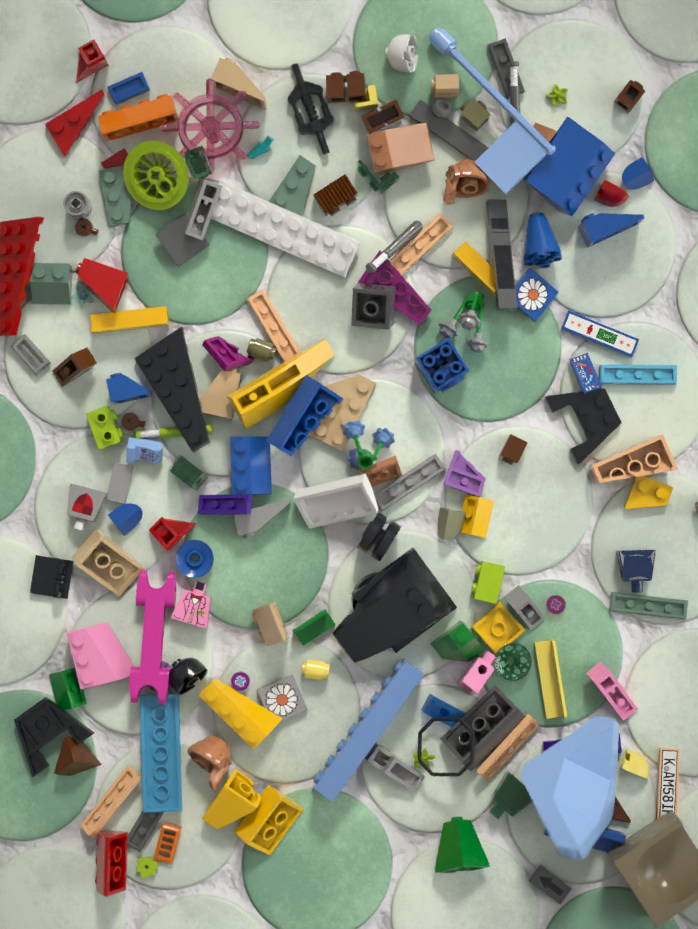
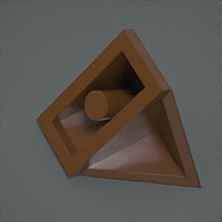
M65 736L54 774L72 776L102 764L84 742L78 745L73 737Z

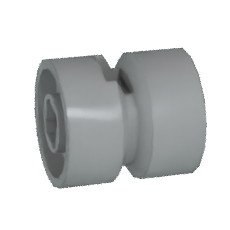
M80 191L69 192L63 201L64 209L74 219H85L91 212V202Z

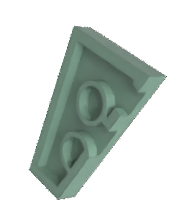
M299 155L269 202L302 216L316 165Z

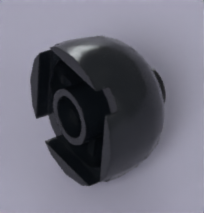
M179 658L172 664L173 668L169 674V682L177 694L183 695L195 687L193 684L198 679L202 681L208 670L195 658H185L182 660Z

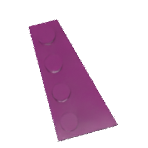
M379 250V252L377 253V255L374 257V259L372 260V262H373L377 257H379V256L382 254V252H381L380 250ZM388 259L377 268L374 274L369 273L366 269L358 283L395 286V308L420 326L432 310Z

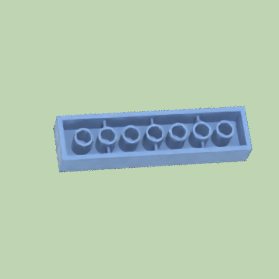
M403 659L402 662L398 660L393 667V675L385 678L381 684L383 688L380 693L376 691L370 699V703H372L370 707H365L361 711L359 722L357 724L353 723L347 731L349 736L346 740L342 738L336 746V754H331L324 765L326 768L323 771L319 770L313 780L314 789L333 802L424 676L421 670L406 659Z

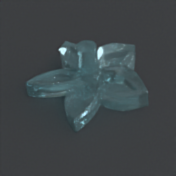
M79 285L77 286L78 293L71 296L72 299L79 300L80 307H83L85 301L88 303L94 302L92 296H90L91 292L87 288L84 290Z

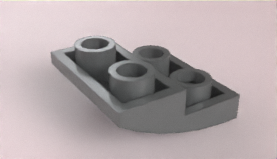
M186 212L155 234L178 267L209 246L205 238L202 241L184 234L188 220Z

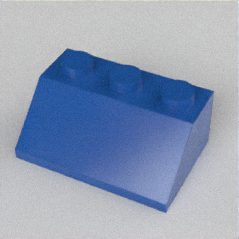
M230 437L232 495L272 494L270 443L266 441L268 437Z

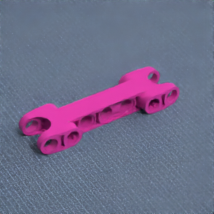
M140 571L136 589V606L145 607L141 664L140 666H131L129 689L131 703H138L140 692L144 687L153 686L157 690L159 705L166 704L170 687V668H161L165 611L166 608H175L176 604L175 572H168L166 583L161 588H152L148 580V571Z

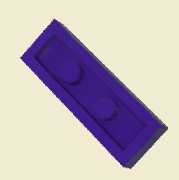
M199 495L198 514L251 515L252 495Z

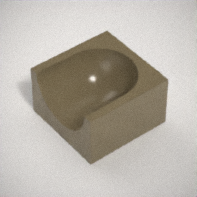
M672 811L655 819L627 838L624 843L621 842L606 852L656 927L698 900V849L685 831L680 819Z

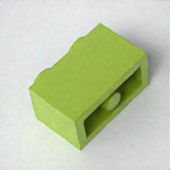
M481 561V565L477 564L475 575L478 578L471 588V594H473L474 599L497 604L505 566Z

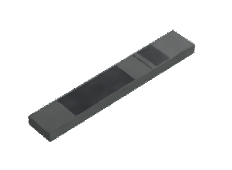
M488 199L486 206L497 310H516L517 298L507 202L501 199Z

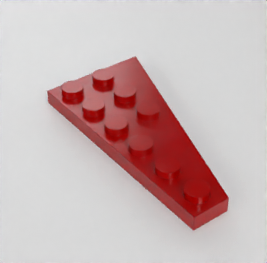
M38 216L0 222V336L17 335L22 314L20 306L22 300L25 301L26 293H24L26 283H29L36 255L34 252L35 242H39L40 234H38L39 225L43 224L44 217Z

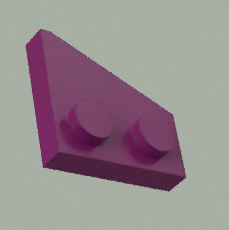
M220 336L205 339L202 344L224 371L249 365L254 360L250 355L245 357L240 354L238 347L229 344Z

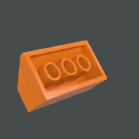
M163 94L158 96L156 100H142L138 102L139 105L132 107L131 105H125L115 112L113 110L103 112L101 116H98L102 136L106 142L178 122L179 117L172 95Z

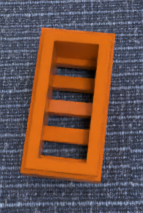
M168 822L162 823L153 857L154 860L172 864L182 826ZM165 830L174 832L176 834L175 836L165 834ZM163 837L172 839L174 842L163 841ZM161 844L172 847V849L161 848ZM159 851L170 854V857L160 856Z

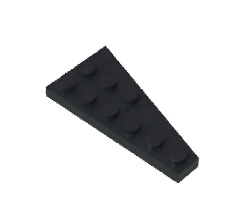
M180 327L134 359L189 448L195 453L210 443L202 414V406L198 396L192 363L188 354L189 350L185 341L184 328Z

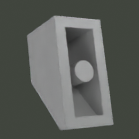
M519 585L504 597L530 630L545 619V616Z

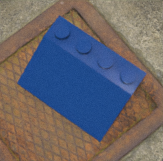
M566 117L549 142L552 146L556 147L555 152L552 155H546L527 174L524 181L560 213L573 216L616 153L570 117Z

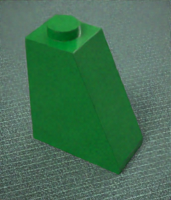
M461 620L430 643L440 657L447 660L470 662L484 651L477 639Z
M461 816L452 817L451 821L443 823L435 873H456V871H474L490 867L471 820H463Z

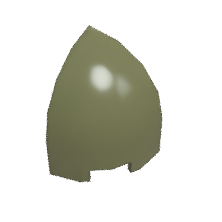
M440 507L438 533L441 539L450 540L459 534L464 524L465 512Z

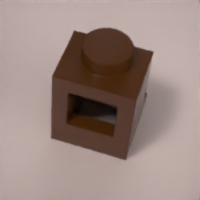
M630 80L614 102L630 113L645 93V90L639 82ZM631 93L633 95V99H630L627 96V94Z

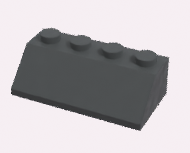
M496 685L462 717L475 733V757L473 764L468 768L470 771H473L526 717ZM458 721L440 739L466 765L471 760V733Z

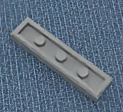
M434 454L374 494L376 503L384 511L445 471V466L437 454Z

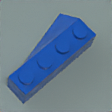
M306 375L266 441L292 456L307 440V435L310 431L316 430L320 420L325 415L328 416L333 411L331 408L336 403H340L343 398Z

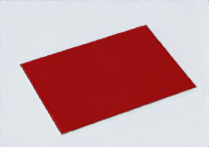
M123 148L101 162L103 168L108 169L124 165L128 156L126 149Z

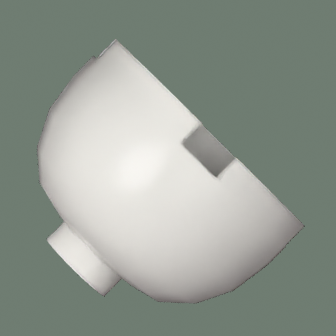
M398 35L391 40L386 48L385 57L396 71L404 73L415 71L418 62V54L415 55V48H418L415 35Z

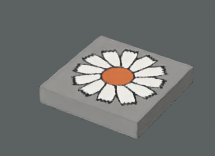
M293 674L257 689L264 707L283 718L281 721L308 710Z

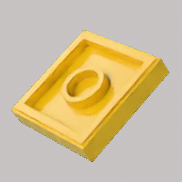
M500 601L471 627L497 656L501 653L499 652L500 649L504 650L506 645H510L525 631L523 626Z

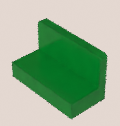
M324 609L292 631L304 646L335 626V623L326 609Z
M75 667L49 674L58 706L68 710L87 704L84 690L80 689Z

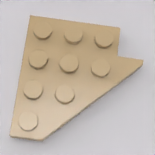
M358 374L325 386L342 397L343 400L340 403H336L331 408L333 411L328 416L325 415L320 420L318 428L310 431L308 435L343 452L349 440L342 433L344 430L343 426L349 421H358L376 382Z

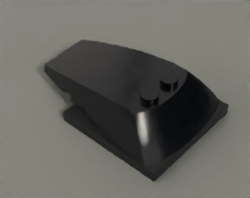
M412 547L351 593L358 602L355 605L356 609L352 614H348L332 634L353 662L356 663L389 648H392L397 653L454 611L457 606Z

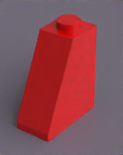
M84 258L83 262L79 263L76 269L79 282L111 312L115 313L128 282V273Z

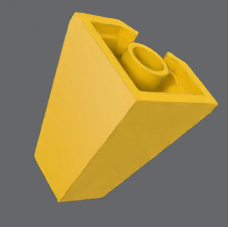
M235 768L202 819L208 825L218 830L255 811L262 798L252 788L254 786L252 779Z

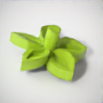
M554 84L553 92L546 94L547 97L553 98V107L558 102L567 104L565 95L568 89L562 88L560 90Z
M425 748L422 751L421 760L429 767L428 760L434 759L435 755L428 754ZM418 752L413 754L415 759L414 767H420Z

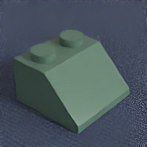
M69 263L33 264L30 276L33 304H71L72 266Z

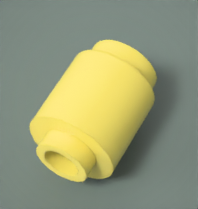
M307 659V663L303 662L301 674H305L307 679L328 680L330 664H325L324 661Z

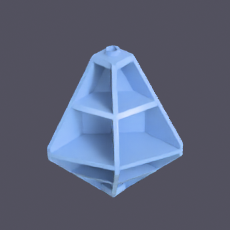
M601 716L594 717L523 766L521 778L558 850V854L561 856L564 855L571 859H584L612 819L615 805L619 725L616 719Z

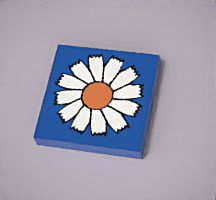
M528 268L515 285L517 308L533 322L538 320L559 293L532 268Z

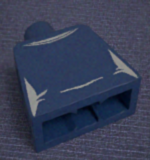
M656 550L616 551L622 581H631L632 593H642L643 581H652Z

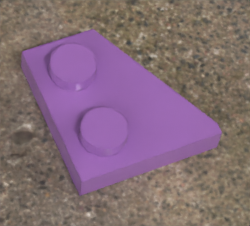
M455 450L443 485L480 497L486 478L458 450Z

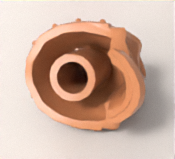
M469 158L461 160L455 165H450L445 173L447 179L445 180L446 189L443 201L445 204L450 205L454 204L455 197L471 198L483 195L489 189V177L474 160Z
M212 735L188 747L187 753L198 766L211 773L209 786L215 792L223 775L228 771V766L232 762L228 744L223 738Z

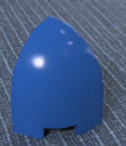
M643 157L628 165L622 173L624 186L631 190L642 188L654 181L651 169Z
M129 503L117 507L108 516L122 535L125 536L139 524L143 512L138 505Z

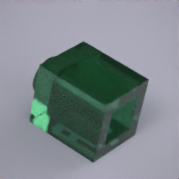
M203 145L185 152V162L194 180L204 179L212 174L211 163Z

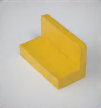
M465 494L462 511L465 512V518L460 533L486 538L494 501Z

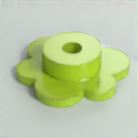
M151 856L146 858L140 857L136 870L140 872L142 878H148L149 875L154 876L155 870L158 868V862L153 860Z

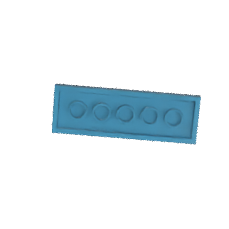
M168 694L165 705H159L158 695H140L143 812L182 811L179 694Z

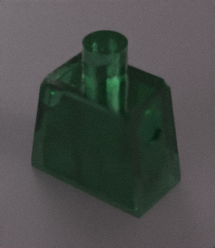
M181 454L168 468L171 473L196 491L209 477Z
M509 771L505 773L491 796L497 804L490 812L497 819L505 811L513 817L532 802L526 786Z

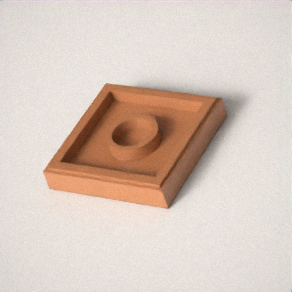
M396 455L373 464L369 469L360 470L361 474L366 473L371 487L402 475Z

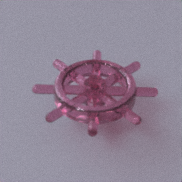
M209 78L206 80V94L197 96L190 101H187L180 93H174L173 98L183 107L179 114L177 124H163L160 129L162 132H178L180 141L184 146L179 152L183 159L189 153L202 159H206L207 156V172L213 173L215 170V159L224 157L231 152L235 153L242 160L246 159V153L238 147L243 136V130L258 129L260 123L258 121H243L237 105L247 96L246 91H240L232 100H229L222 95L214 94V81ZM214 105L223 107L214 117ZM206 106V117L197 109ZM229 113L232 114L235 121L221 122ZM190 115H192L200 123H187ZM221 130H234L229 139ZM186 131H200L192 140L186 134ZM205 137L207 138V148L197 146ZM219 140L223 143V145L214 148V144L218 143Z

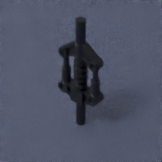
M298 63L293 64L291 68L297 84L288 96V103L294 109L298 131L301 135H316L322 154L326 155L330 153L323 132L333 125L334 117L324 101L322 86L304 81ZM310 94L319 97L320 107L324 115L321 119L316 115L317 110H315ZM301 97L302 102H304L303 105L306 107L305 111L308 112L307 116L310 123L307 124L304 123L303 117L296 105Z

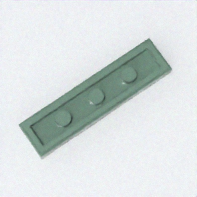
M611 592L609 611L686 620L688 600Z

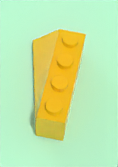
M214 678L199 694L253 750L283 719L217 678Z

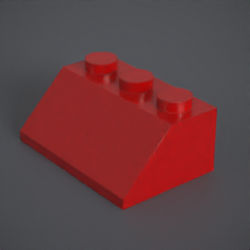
M106 830L98 833L96 839L97 875L95 877L96 891L102 896L108 897L126 890L128 832Z

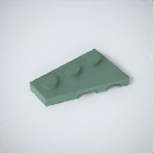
M124 165L99 170L110 227L130 224L132 196L125 185Z

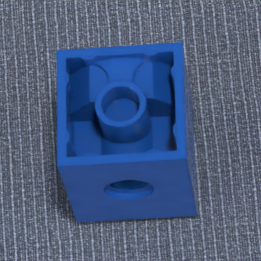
M450 338L445 339L419 355L414 361L434 394L438 391L443 393L465 379L464 375L469 372L468 367Z

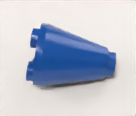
M541 212L533 213L529 216L530 219L528 220L523 255L524 265H539V268H548L550 263L562 260L561 250L545 214Z

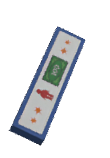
M571 311L567 312L561 327L562 330L629 357L633 356L639 339Z

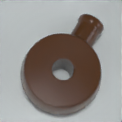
M80 219L75 224V231L80 236L85 237L91 233L97 235L99 232L98 229L93 228L91 221L88 219Z
M132 412L126 413L121 420L122 426L130 431L135 430L138 426L145 427L146 423L145 421H140L139 417Z

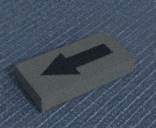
M542 865L537 868L529 879L532 884L559 904L563 902L571 891V887Z

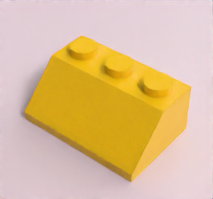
M268 785L261 794L262 800L256 810L246 815L234 832L246 844L271 855L304 808L280 790Z

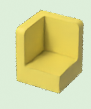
M375 85L367 86L366 101L354 102L355 111L378 108Z

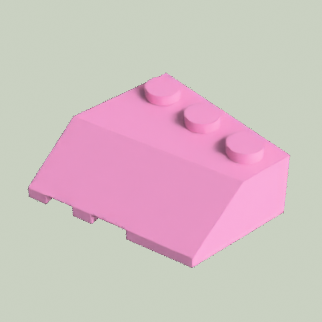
M108 623L67 633L80 689L130 677V669L134 665Z

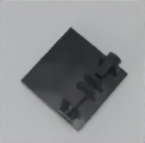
M36 555L30 593L68 599L74 561Z

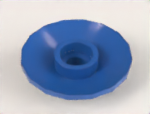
M190 540L179 547L175 560L181 573L187 577L197 578L204 576L210 571L213 566L214 556L208 544L201 540ZM193 555H197L199 557V560L197 562L192 561Z

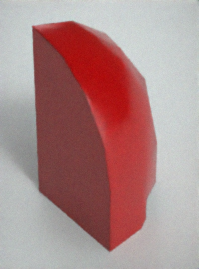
M604 180L594 200L605 206L616 207L625 203L629 198V194L622 188Z

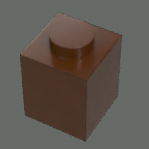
M510 434L499 456L503 457L502 461L510 465L513 462L517 464L528 442Z

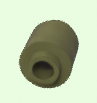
M251 338L247 353L251 354L250 356L268 362L269 359L273 360L276 349L273 348L274 344Z

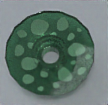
M519 643L503 645L497 651L494 660L497 673L502 678L510 681L520 680L526 676L532 663L529 651ZM509 658L514 659L512 664L508 663Z

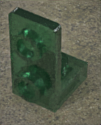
M361 160L357 162V171L363 178L366 176L370 180L369 185L374 192L379 191L382 194L399 180V176L395 171L391 174L387 172L380 178L381 182L379 183Z

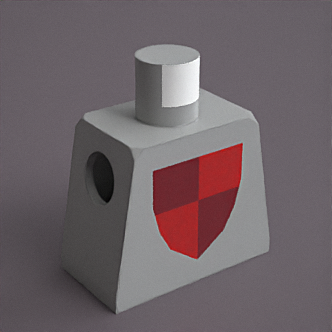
M70 484L67 515L76 517L73 528L84 531L87 520L93 522L97 520L105 503L107 493Z

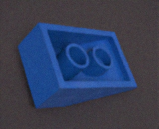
M594 213L583 217L578 229L588 248L640 224L645 217L642 214L599 213L594 215Z

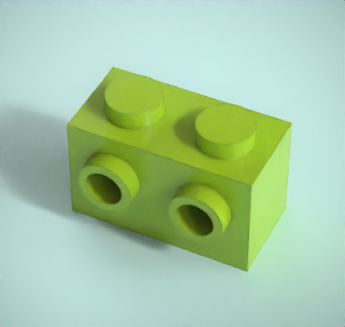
M105 406L86 413L99 450L123 443L121 438L124 435L121 427H117L115 423L117 415L114 409Z

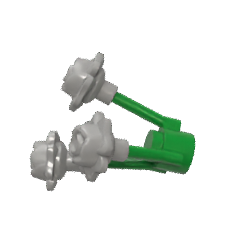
M471 291L468 297H464L462 305L449 322L438 323L440 326L439 332L445 338L458 336L459 333L455 328L456 320L461 323L464 329L472 330L477 328L474 338L466 341V344L470 347V351L483 352L484 348L488 347V343L482 339V333H480L484 295L477 291ZM467 305V308L470 310L465 314H461Z

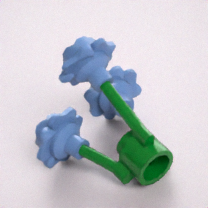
M349 421L343 426V435H346L347 439L352 438L355 441L356 449L349 451L347 460L350 463V467H355L357 470L372 467L373 461L377 460L380 449L384 446L389 448L395 442L393 438L394 433L390 432L387 428H383V430L378 428L372 434L373 442L378 445L374 454L366 449H361L358 438L359 435L362 436L364 434L363 431L365 429V425L361 424V421Z

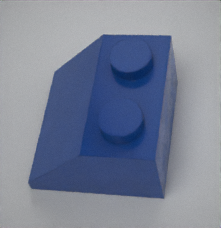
M112 374L109 379H106L110 401L114 404L153 396L151 391L124 374Z

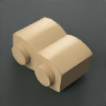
M435 74V79H431L430 95H434V99L458 97L459 75Z

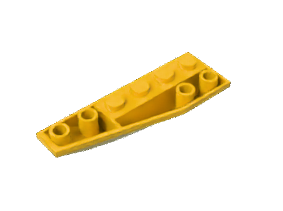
M325 338L227 395L245 429L278 411L296 393L306 375L312 378L334 356Z

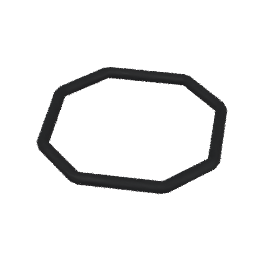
M434 717L419 731L418 762L431 776L458 777L473 764L475 757V733L462 718ZM434 721H459L471 733V760L458 773H433L421 760L422 733Z

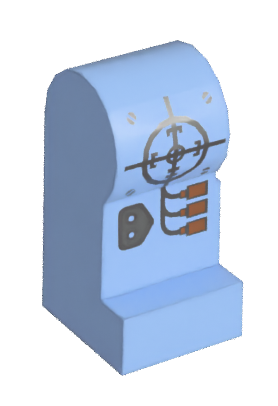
M129 437L126 462L134 463V460L160 463L163 460V444L158 441Z

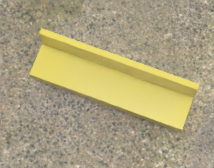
M553 639L534 642L546 719L562 716L565 718L567 717L556 642Z

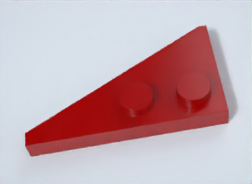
M102 90L45 124L64 156L68 155L73 143L77 141L80 132L84 130L89 122L92 113L101 103L102 97L105 95Z

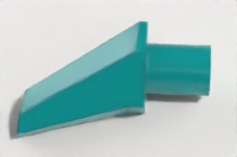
M267 135L263 142L259 141L246 156L253 159L271 151L270 145L274 139Z

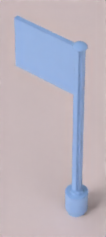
M436 28L429 36L431 44L443 56L451 55L515 120L475 161L480 169L507 194L546 155H552L556 147L552 146L456 50L457 42L444 29Z

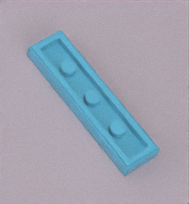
M600 364L599 381L601 384L676 385L677 365Z

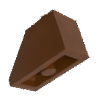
M86 347L68 356L52 372L63 387L88 372L97 362Z

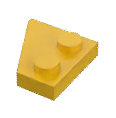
M645 476L635 477L624 509L665 506L668 504L674 487Z

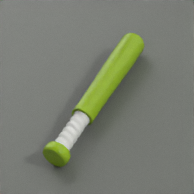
M206 423L208 435L212 434V425ZM166 427L149 431L136 429L137 439L182 437L177 427Z

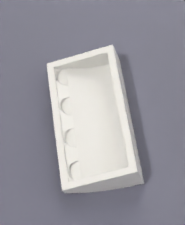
M366 473L298 489L293 498L309 529L378 513L376 499Z

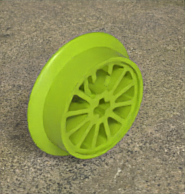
M145 141L140 143L130 151L124 163L123 175L125 185L130 195L142 206L153 210L168 209L176 205L185 195L189 182L187 165L180 153L169 144L161 141ZM154 152H155L156 154H159V155H158V161H157V158H156ZM146 155H149L151 162L145 158ZM164 155H165L166 158H167V160H166V162L163 164ZM141 162L145 164L149 169L141 168ZM172 162L174 166L168 168L167 166ZM176 169L177 174L170 173V171ZM140 172L147 173V177L141 179ZM149 180L151 182L148 188L143 184L144 181ZM165 182L170 185V190L164 188L163 184ZM154 185L156 186V194L151 192Z

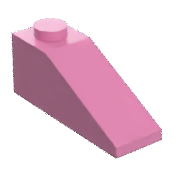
M601 661L586 673L623 721L638 710L611 671Z

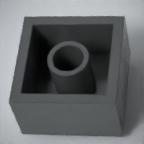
M358 283L353 288L351 326L389 330L394 324L396 287Z

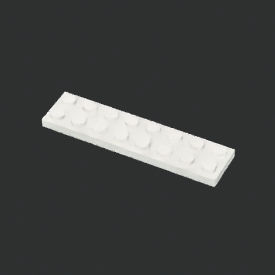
M219 182L218 185H221L222 188L211 219L344 278L346 277L360 245L359 241L226 182Z

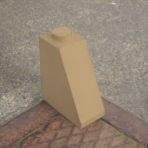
M238 369L220 371L200 398L202 413L232 420L234 408L227 395L239 389L242 375L238 373Z

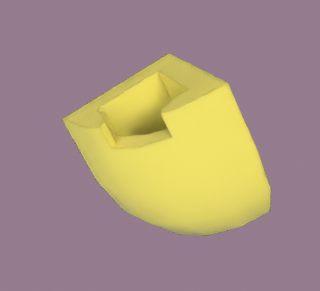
M627 749L620 767L648 779L650 771L645 758Z

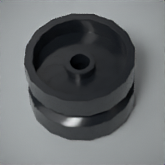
M378 512L373 522L370 521L362 534L363 538L357 548L363 552H368L372 544L376 545L371 553V557L380 562L402 526L393 521L384 530L383 527L387 517Z

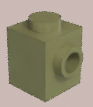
M475 99L471 102L467 101L460 109L462 111L460 117L476 132L490 118L491 114L486 110L487 107L481 101L477 102Z

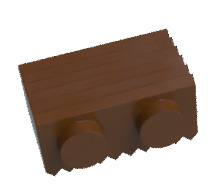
M346 174L313 194L314 199L325 216L329 214L334 216L341 211V206L344 204L347 206L351 205L357 200L355 197L358 196L356 189Z

